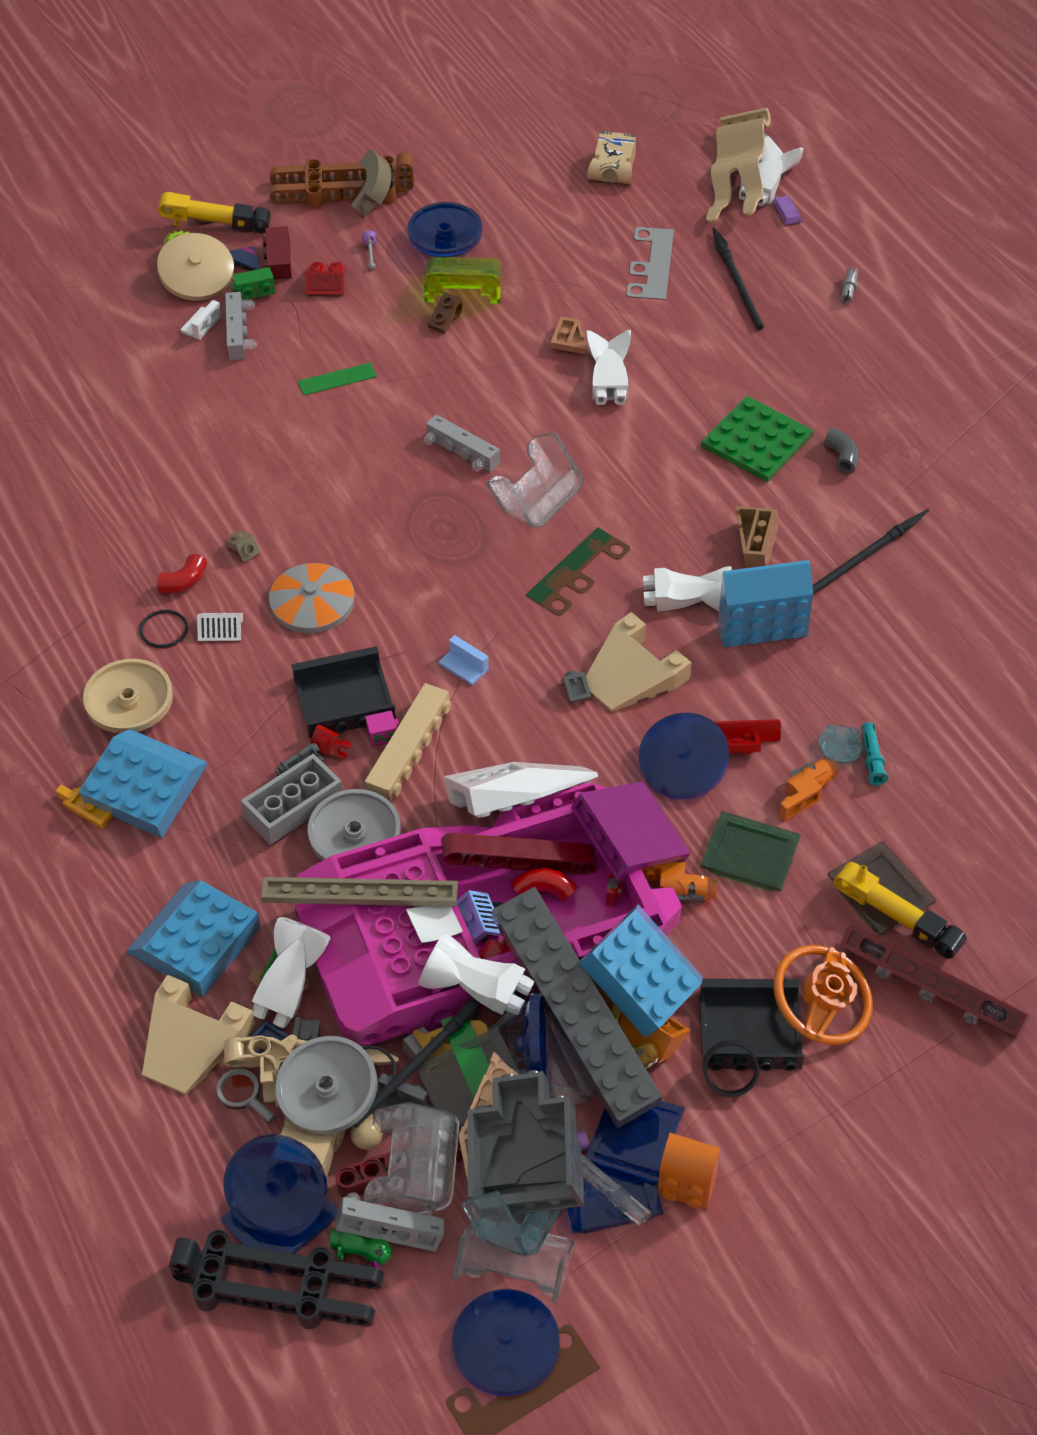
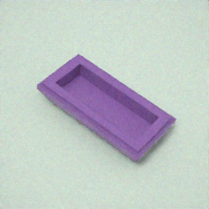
M789 195L775 198L772 201L784 225L802 222Z

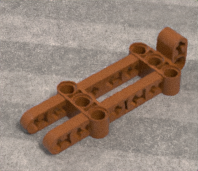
M401 152L396 156V167L393 157L382 156L388 162L391 169V182L387 195L382 202L384 204L394 203L396 201V192L410 191L414 187L413 158L408 152ZM310 159L305 165L274 167L270 170V182L274 185L270 188L269 197L274 203L307 202V205L312 208L320 207L323 201L355 200L360 193L359 188L362 190L365 185L367 173L365 168L359 163L322 164L318 159Z

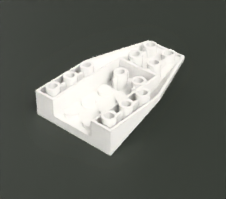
M511 762L443 777L449 803L457 805L458 808L467 806L469 813L481 818L489 816L490 812L494 810H499L500 812L512 809V805H529L534 803V799L568 789L577 784L590 783L591 779L598 777V773L582 766Z

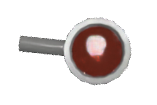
M238 1068L222 1075L216 1089L219 1101L224 1107L235 1111L251 1107L269 1123L275 1120L276 1115L258 1100L260 1093L258 1079L252 1072Z

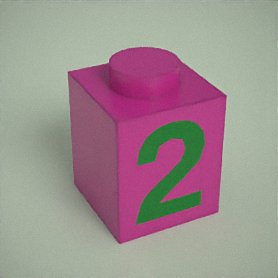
M392 711L365 716L371 746L388 744L400 725L398 718L394 719Z

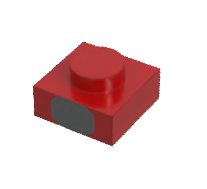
M610 873L605 905L615 907L616 898L621 899L623 884H619V881L616 880L612 873Z

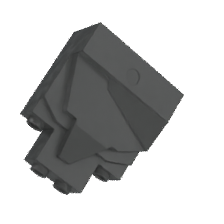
M533 1070L519 1075L504 1074L501 1077L493 1078V1106L482 1105L476 1109L468 1110V1199L482 1218L584 1206L581 1144L577 1139L575 1106L570 1097L559 1095L550 1099L549 1081L543 1071Z

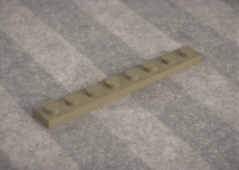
M263 877L261 900L262 903L457 907L458 881Z

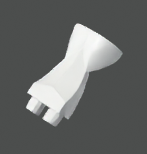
M769 136L765 137L764 155L760 158L761 163H759L763 182V197L757 205L771 204L779 185L781 174L795 167L801 161L804 148H796L783 154ZM741 180L739 199L745 200L746 192Z
M587 330V344L596 361L593 373L592 400H595L597 405H604L607 403V400H614L617 405H624L625 401L628 400V376L623 360L629 349L631 330L621 333L609 342L596 333Z
M723 567L700 577L680 574L666 568H655V575L643 576L644 590L655 589V591L644 592L645 606L656 605L657 611H669L684 608L703 600L710 607L719 611L723 571L732 570V567Z
M284 917L277 919L274 927V944L278 957L265 974L252 1000L255 1003L253 1006V1015L255 1017L265 1019L269 1009L277 1012L273 1024L281 1028L287 1027L291 1019L296 1016L301 1004L306 968L314 964L324 952L330 941L329 935L292 919Z
M444 932L433 949L418 984L430 989L459 984L474 999L501 1015L504 1014L505 1010L518 1015L525 1000L513 994L516 990L528 996L535 981L523 975L525 969L516 964L474 958L459 942Z

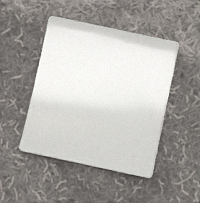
M421 906L406 909L422 943L439 940L444 932L450 936L463 932L452 907Z

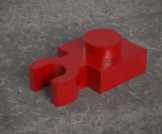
M321 725L315 728L310 744H317L320 752L329 756L333 751L339 759H344L347 756V753L343 752L341 747L348 749L351 746V743L346 740H337L338 733Z

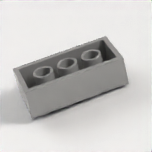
M312 754L241 800L242 817L272 845L308 821L313 810L325 798L342 791V781L319 758Z

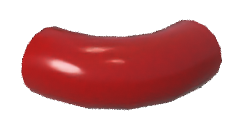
M191 554L187 557L184 567L180 570L169 573L160 572L157 583L158 593H179L191 588L202 578L207 566L206 558L198 554Z
M549 868L530 869L511 881L513 888L519 895L535 887L538 892L545 891L551 893L560 902L571 896L578 887L562 872Z

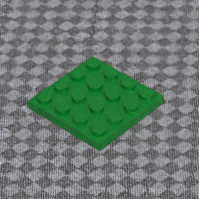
M746 396L701 441V447L768 483L813 436L814 430Z

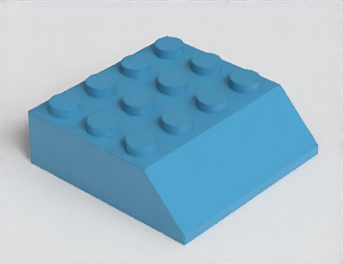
M810 561L723 571L717 627L722 646L735 647L744 644H757L760 642L807 636L813 600Z
M129 729L112 738L79 790V794L84 803H90L102 811L110 812L113 817L163 838L208 763Z
M201 880L185 882L127 949V953L166 976L169 975L188 983L191 991L204 997L261 928L258 912Z
M638 904L578 962L644 1037L659 1029L702 984L703 976Z

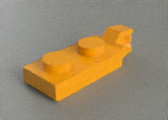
M61 784L56 792L58 797L64 800L62 804L67 809L101 829L111 820L113 816L110 812L102 811L90 803L83 802L79 794L80 787L70 790Z

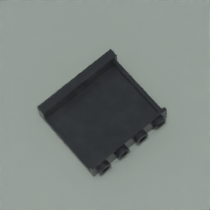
M377 646L291 664L293 679L309 738H312L318 725L337 733L366 727L365 716L392 711L393 717L396 719L395 705L392 704Z
M774 979L702 980L699 990L702 1066L706 1053L713 1045L723 1040H738L752 1049L757 1058L759 1069L762 1071H769L771 1069L794 1071L802 1069L804 1054H802L801 1035L786 1021L779 1010L774 995ZM784 979L783 990L789 1008L799 1020V980ZM725 1046L712 1054L707 1068L714 1071L721 1069L743 1071L755 1069V1061L752 1055L745 1049L738 1046Z

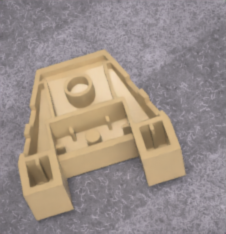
M632 612L615 623L586 675L591 695L610 712L637 704L638 700L646 697L649 699L654 698L656 694L666 690L667 692L674 691L687 682L691 676L692 662L677 650L660 661L641 645L645 641L646 624Z
M167 975L154 997L142 1076L186 1095L209 1075V1071L216 1065H221L224 1062V1041L232 1037H249L256 1024L253 1010L234 1002H230L219 1021L187 1008L192 999L189 984Z

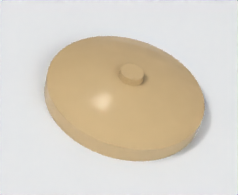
M187 233L171 239L163 246L157 260L158 276L164 287L175 296L191 301L208 300L220 295L231 283L234 270L233 258L227 247L216 238L201 233Z
M123 659L103 666L88 680L83 693L85 710L90 720L103 730L119 734L129 729L140 732L152 727L167 714L173 701V689L167 673L158 665L142 659Z

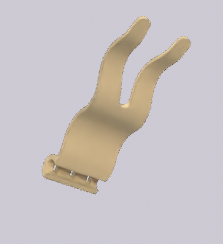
M767 107L720 118L722 126L718 127L716 132L717 159L711 167L715 202L708 210L706 216L708 223H714L718 219L721 210L730 202L732 193L731 173L733 171H739L745 188L746 199L743 204L745 216L752 215L756 210L757 203L762 199L763 182L759 160L763 157L765 150L764 127L769 126L771 122L770 112Z

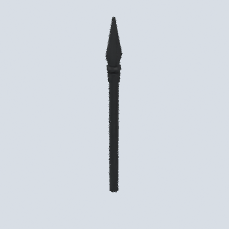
M713 227L716 251L720 253V256L727 264L757 330H762L764 325L733 262L728 242Z
M929 509L903 521L899 525H895L886 535L813 584V595L890 541L902 536L905 531L914 526L929 512Z
M472 999L464 1004L458 1014L454 1015L451 1018L452 1020L443 1027L444 1029L375 1096L368 1112L353 1126L357 1128L450 1036L455 1034L459 1028H462L464 1023L473 1019L483 1004L476 999Z

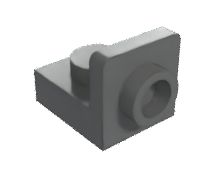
M577 670L565 673L560 682L565 687L569 703L592 697L585 672L578 673Z

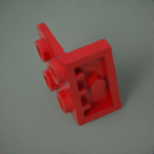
M312 262V265L307 267L305 271L306 294L344 295L346 265H342L341 262H331L330 265H323L322 262Z

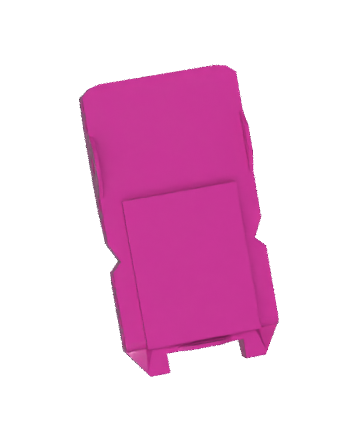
M593 783L581 784L534 799V803L529 805H513L511 810L504 811L498 816L492 828L467 825L421 828L330 856L297 875V878L458 881L457 899L470 890L488 893L491 902L505 903L519 895L513 888L511 881L527 870L447 864L444 862L441 838L448 833H464L591 844L594 847L598 866L597 870L588 875L563 873L578 886L571 896L560 902L549 892H539L579 960L637 904L666 936L680 923L682 905L673 887L651 889L641 868L631 870L624 880H619V884H623L621 899L616 898L615 907L605 905L610 873L612 872L570 808L580 793L605 788ZM294 903L298 922L330 936L327 947L315 961L314 965L340 1033L344 1038L352 1040L360 1046H366L404 1034H412L415 1029H420L423 1026L428 1032L443 1027L442 1019L457 1015L464 1004L474 999L459 984L436 989L425 988L418 984L423 969L438 942L436 940L422 943L406 909L421 906ZM458 905L457 907H452L463 932L451 937L459 942L474 958L481 959L478 951L485 943L480 940L474 944ZM486 935V936H485V938H487V939H492V940H496L497 938L500 939V940H503V939H504L502 935H501V936H496V935ZM511 951L484 959L500 963H513L520 966ZM482 1005L480 1009L486 1008V1006Z

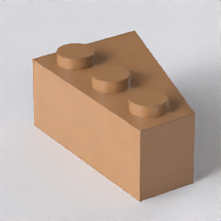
M736 506L745 568L769 565L779 527L777 509Z

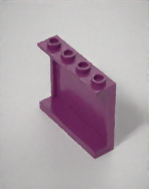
M644 782L582 792L570 807L617 881L624 880L631 870L673 861L685 862L691 854Z

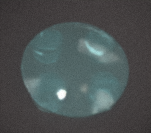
M827 725L819 738V747L823 754L836 762H852L859 758L863 752V740L860 736V731L856 727Z

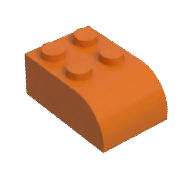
M669 1133L660 1166L658 1195H662L663 1198L669 1201L678 1200L687 1203L692 1208L707 1209L716 1182L720 1148Z

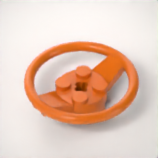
M805 945L787 953L778 964L773 982L776 1003L783 1017L797 1032L812 1041L826 1045L848 1043L864 1032L872 1016V994L865 976L845 953L839 952L833 947ZM812 954L823 955L822 964L817 965L805 979L804 1000L810 1005L803 1024L793 1014L785 999L783 990L784 975L789 965L797 958ZM851 973L862 993L863 1011L861 1018L856 1026L846 1033L839 1035L824 1034L833 1017L845 1009L857 994V984L853 983L849 975Z

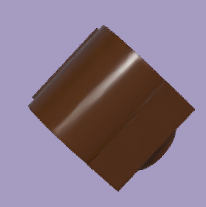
M444 292L427 323L428 327L446 334L453 319H457L462 312L463 303L461 297Z

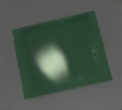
M721 811L700 867L707 869L712 874L765 890L782 891L801 834Z

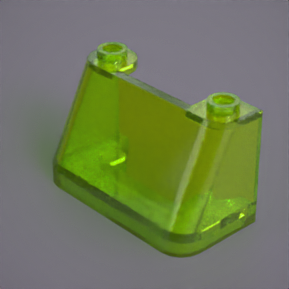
M433 257L429 259L423 279L425 302H434L437 294L443 295L444 288L481 289V296L486 294L491 298V303L501 304L502 262L496 258Z

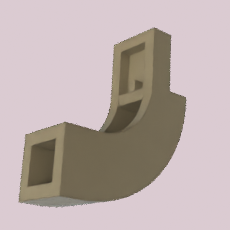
M370 148L359 163L365 168L367 179L363 189L351 205L366 217L377 202L382 204L391 182V169L388 162Z

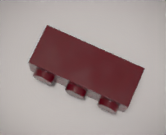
M288 226L266 228V236H262L263 247H266L263 248L264 260H267L264 261V268H270L274 279L292 278Z

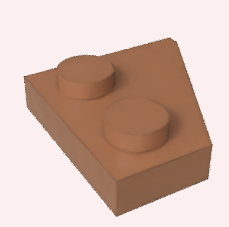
M560 317L550 342V348L587 355V345L584 341L580 321Z

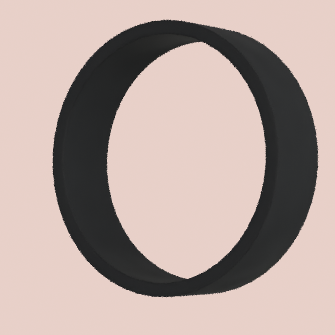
M723 1040L713 1045L706 1053L703 1061V1072L707 1084L714 1092L725 1097H738L750 1091L756 1084L759 1076V1064L754 1052L748 1045L738 1040ZM725 1046L741 1047L748 1051L755 1061V1072L751 1081L743 1088L734 1091H726L716 1087L707 1076V1064L710 1057L718 1049Z

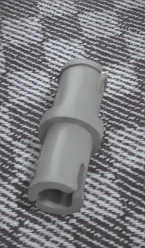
M848 268L846 271L840 297L843 303L845 297H847L846 304L851 303L853 300V293L857 289L856 280L859 274L857 269L854 270V274H852L853 268Z

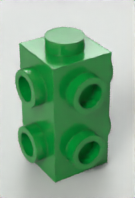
M269 267L232 275L231 291L241 292L242 300L276 294L274 277Z

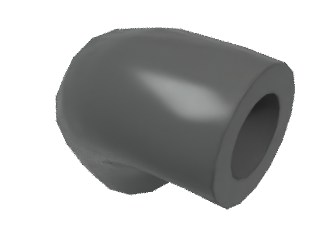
M831 427L827 432L824 446L838 453L839 457L836 462L838 470L845 474H851L855 471L859 460L857 445L848 434Z

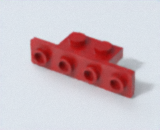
M779 719L691 723V743H714L715 752L722 755L761 752V742L781 740V721Z

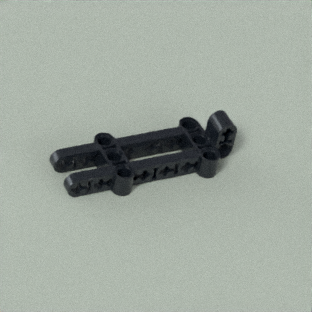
M214 1230L208 1235L203 1251H200L199 1244L194 1240L177 1238L169 1262V1268L175 1280L193 1284L192 1293L195 1303L204 1312L214 1310L219 1302L297 1315L300 1325L305 1329L316 1328L322 1320L364 1327L372 1326L376 1312L374 1308L364 1304L329 1299L327 1296L331 1282L368 1289H379L382 1286L384 1272L374 1267L333 1261L331 1252L325 1247L314 1248L309 1256L232 1244L229 1235L223 1230ZM219 1243L225 1244V1246L220 1249L214 1248V1246ZM320 1260L327 1261L323 1266L315 1265ZM229 1265L303 1277L300 1292L294 1293L225 1281ZM210 1268H218L215 1273H207ZM313 1285L321 1286L317 1291L309 1290ZM205 1292L212 1293L207 1298H200V1296ZM306 1310H315V1313L311 1316L303 1315Z

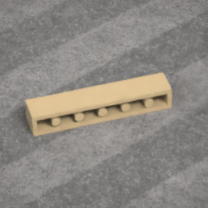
M427 683L423 685L366 778V790L378 793L390 802H392L395 796L397 797L400 794L404 780L409 779L413 765L420 761L422 750L430 744L434 730L439 729L443 715L447 714L451 708L449 691Z

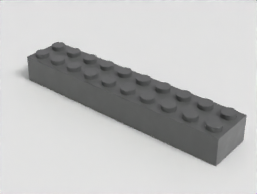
M533 887L492 909V920L520 967L525 969V975L535 981L533 984L535 992L616 1128L660 1105L662 1100L660 1091L590 976L578 963L580 961L537 889Z

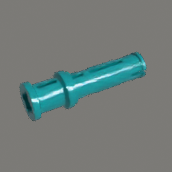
M867 722L861 725L867 755L865 767L869 771L868 782L871 785L878 786L888 781V774L884 770L885 759L880 755L875 724Z

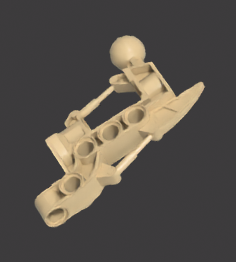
M289 1035L282 1041L265 1036L228 1038L224 1041V1063L228 1067H260L264 1103L275 1102L276 1107H280L275 1088L279 1069L287 1056L307 1041L297 1039L295 1035ZM260 1049L266 1050L263 1053H256ZM365 1049L374 1065L392 1064L386 1054L378 1050ZM390 1054L394 1058L395 1064H397L399 1058ZM372 1113L357 1128L352 1127L350 1136L355 1146L360 1150L368 1151L376 1148L381 1142L383 1132L379 1123L373 1119Z

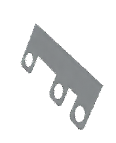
M637 227L635 229L634 238L636 240L652 241L650 262L633 261L630 264L629 272L631 274L646 275L648 278L647 284H628V296L666 299L674 229ZM647 230L650 235L642 238L638 236V232ZM641 264L645 266V270L643 272H636L633 267ZM634 286H639L643 291L640 294H633L630 289Z

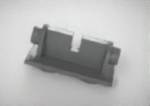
M309 743L298 754L284 762H280L275 771L281 775L312 754L321 761H324V758L318 753L319 747L317 744Z

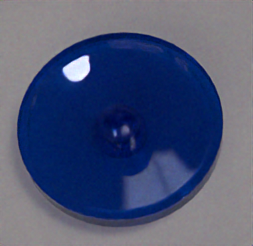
M438 202L429 204L417 210L408 222V238L411 244L418 251L434 257H454L467 253L479 243L482 237V221L479 215L471 208L459 203Z
M677 713L659 720L646 732L640 744L638 757L642 774L655 791L674 799H691L709 792L722 780L728 768L730 754L726 737L715 722L695 713Z
M531 993L525 1010L522 1037H517L518 1052L523 1054L526 1073L533 1070L543 1071L547 1078V1041L542 993Z
M268 1134L249 1140L232 1156L224 1173V1195L232 1214L244 1227L264 1237L286 1238L303 1232L317 1219L326 1201L327 1179L319 1159L306 1145L288 1136Z
M494 1290L475 1298L459 1315L452 1336L453 1354L462 1375L476 1388L493 1395H518L537 1387L553 1370L559 1355V1329L551 1311L536 1297L519 1290Z

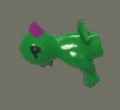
M331 1228L330 1247L331 1250H337L339 1261L344 1260L345 1254L361 1255L369 1262L371 1267L380 1269L382 1265L391 1259L392 1248L388 1241L366 1238L360 1235L336 1231L335 1228Z

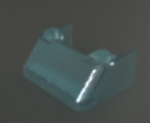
M498 1191L463 1201L461 1204L476 1229L479 1238L488 1244L524 1257L538 1253L561 1209L512 1215Z

